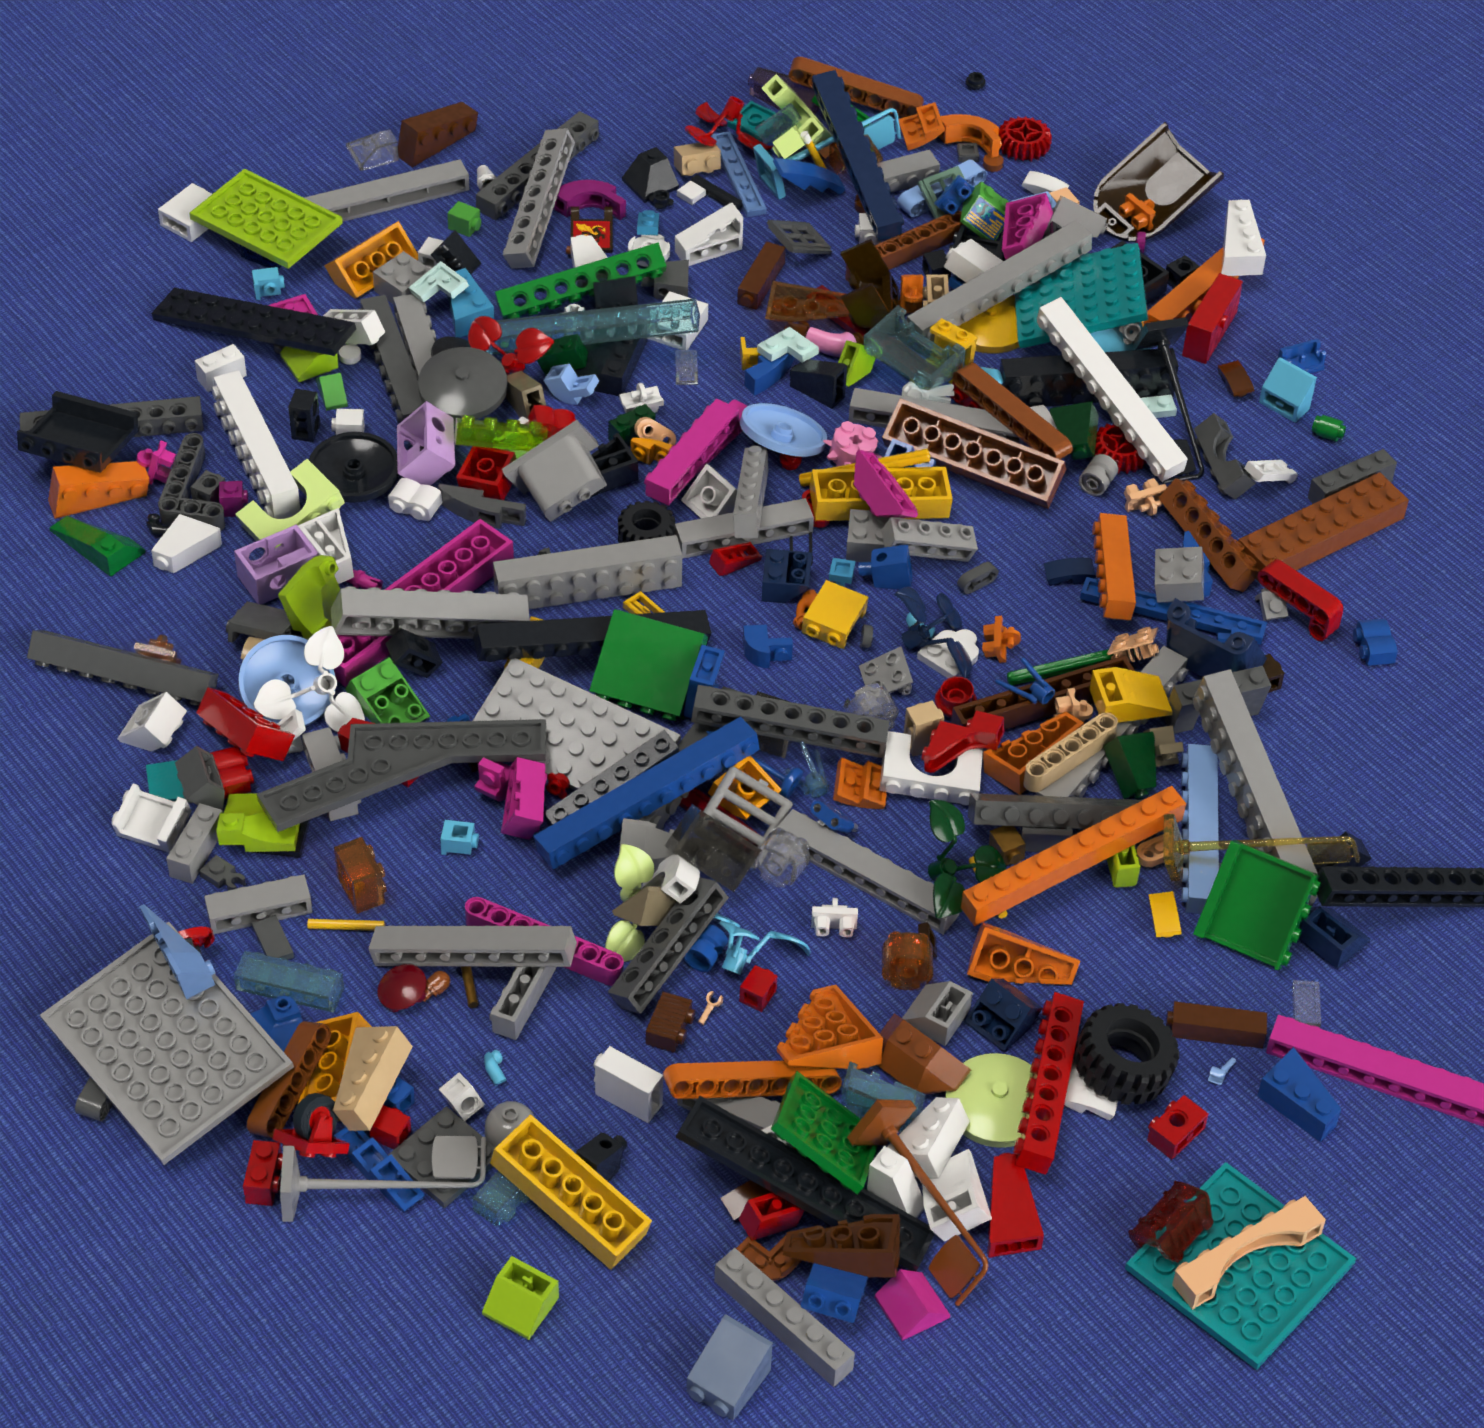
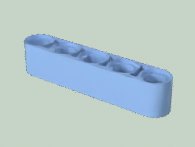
M971 159L957 165L965 180L973 187L981 181L984 182L987 178L986 170ZM949 177L943 181L946 186H949L953 179ZM939 182L931 185L938 199L944 191ZM918 185L903 192L897 200V205L913 218L930 210Z

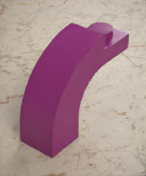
M578 180L562 185L553 208L565 217H569L572 206H578L579 209L595 207L604 210V207H613L614 217L619 220L626 217V200L616 195L615 186L598 180Z

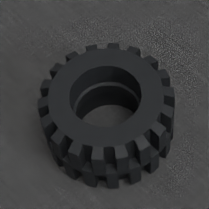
M635 502V505L630 504L627 506V509H623L618 517L619 543L675 535V517L671 510H667V506L659 505V502Z

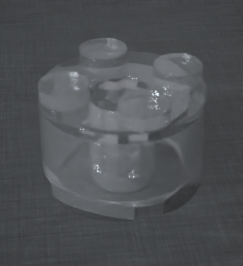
M878 683L866 685L854 692L855 697L851 701L849 698L845 701L843 710L846 713L889 720L888 731L896 725L895 719L899 714V709L884 685L882 687Z
M777 827L769 833L753 853L752 864L755 869L758 867L762 873L760 877L770 885L784 888L789 884L791 886L810 862L809 843L806 839L798 838L783 828Z

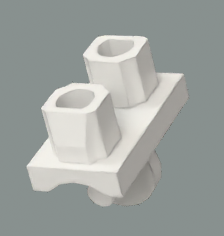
M638 383L636 391L619 394V400L625 413L644 404L656 413L659 406L664 405V400L660 396L657 386L645 388L643 383Z
M832 898V905L812 906L811 928L815 929L816 936L829 935V928L839 929V935L842 937H852L854 929H857L858 908H847L845 905H838V898Z

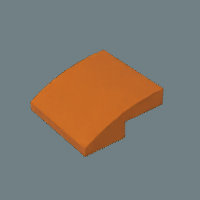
M936 102L917 107V114L899 119V126L908 151L929 143L945 131Z
M841 758L837 763L833 800L855 807L884 809L887 792L879 791L882 766L867 761L863 766Z

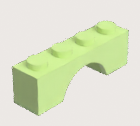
M797 124L773 141L774 146L772 149L779 158L782 156L786 159L805 145L798 131L799 127Z

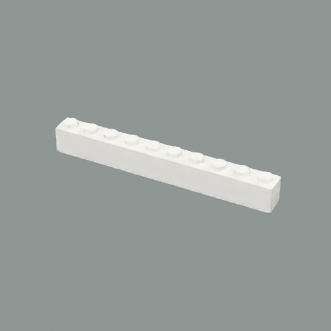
M1060 297L1040 307L1037 317L1039 327L1049 335L1052 344L1059 348L1063 358L1067 362L1069 361L1074 368L1076 375L1083 379L1089 392L1094 394L1099 400L1100 406L1107 410L1112 417L1113 423L1124 432L1125 438L1134 445L1140 458L1148 463L1151 472L1158 476L1161 482L1183 472L1188 460L1063 298Z

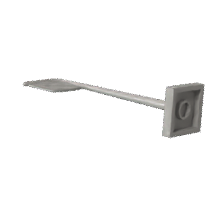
M436 1136L433 1142L432 1173L435 1179H474L477 1169H480V1178L476 1182L309 1179L307 1176H300L295 1146H283L280 1187L282 1222L294 1221L300 1192H306L307 1189L478 1187L484 1182L486 1176V1137L481 1138V1146H477L475 1136ZM478 1148H481L480 1166H477Z

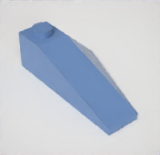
M146 905L139 906L185 998L188 999L214 986L215 983L212 975L216 974L210 960L204 961L199 951Z

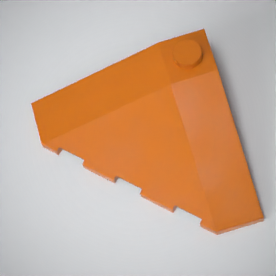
M835 984L814 989L811 992L810 1000L812 1001L810 1004L804 1003L798 1013V1019L800 1020L798 1023L792 1022L786 1031V1038L788 1039L785 1043L779 1042L777 1046L778 1054L787 1065L858 1070L881 1064L883 1037Z

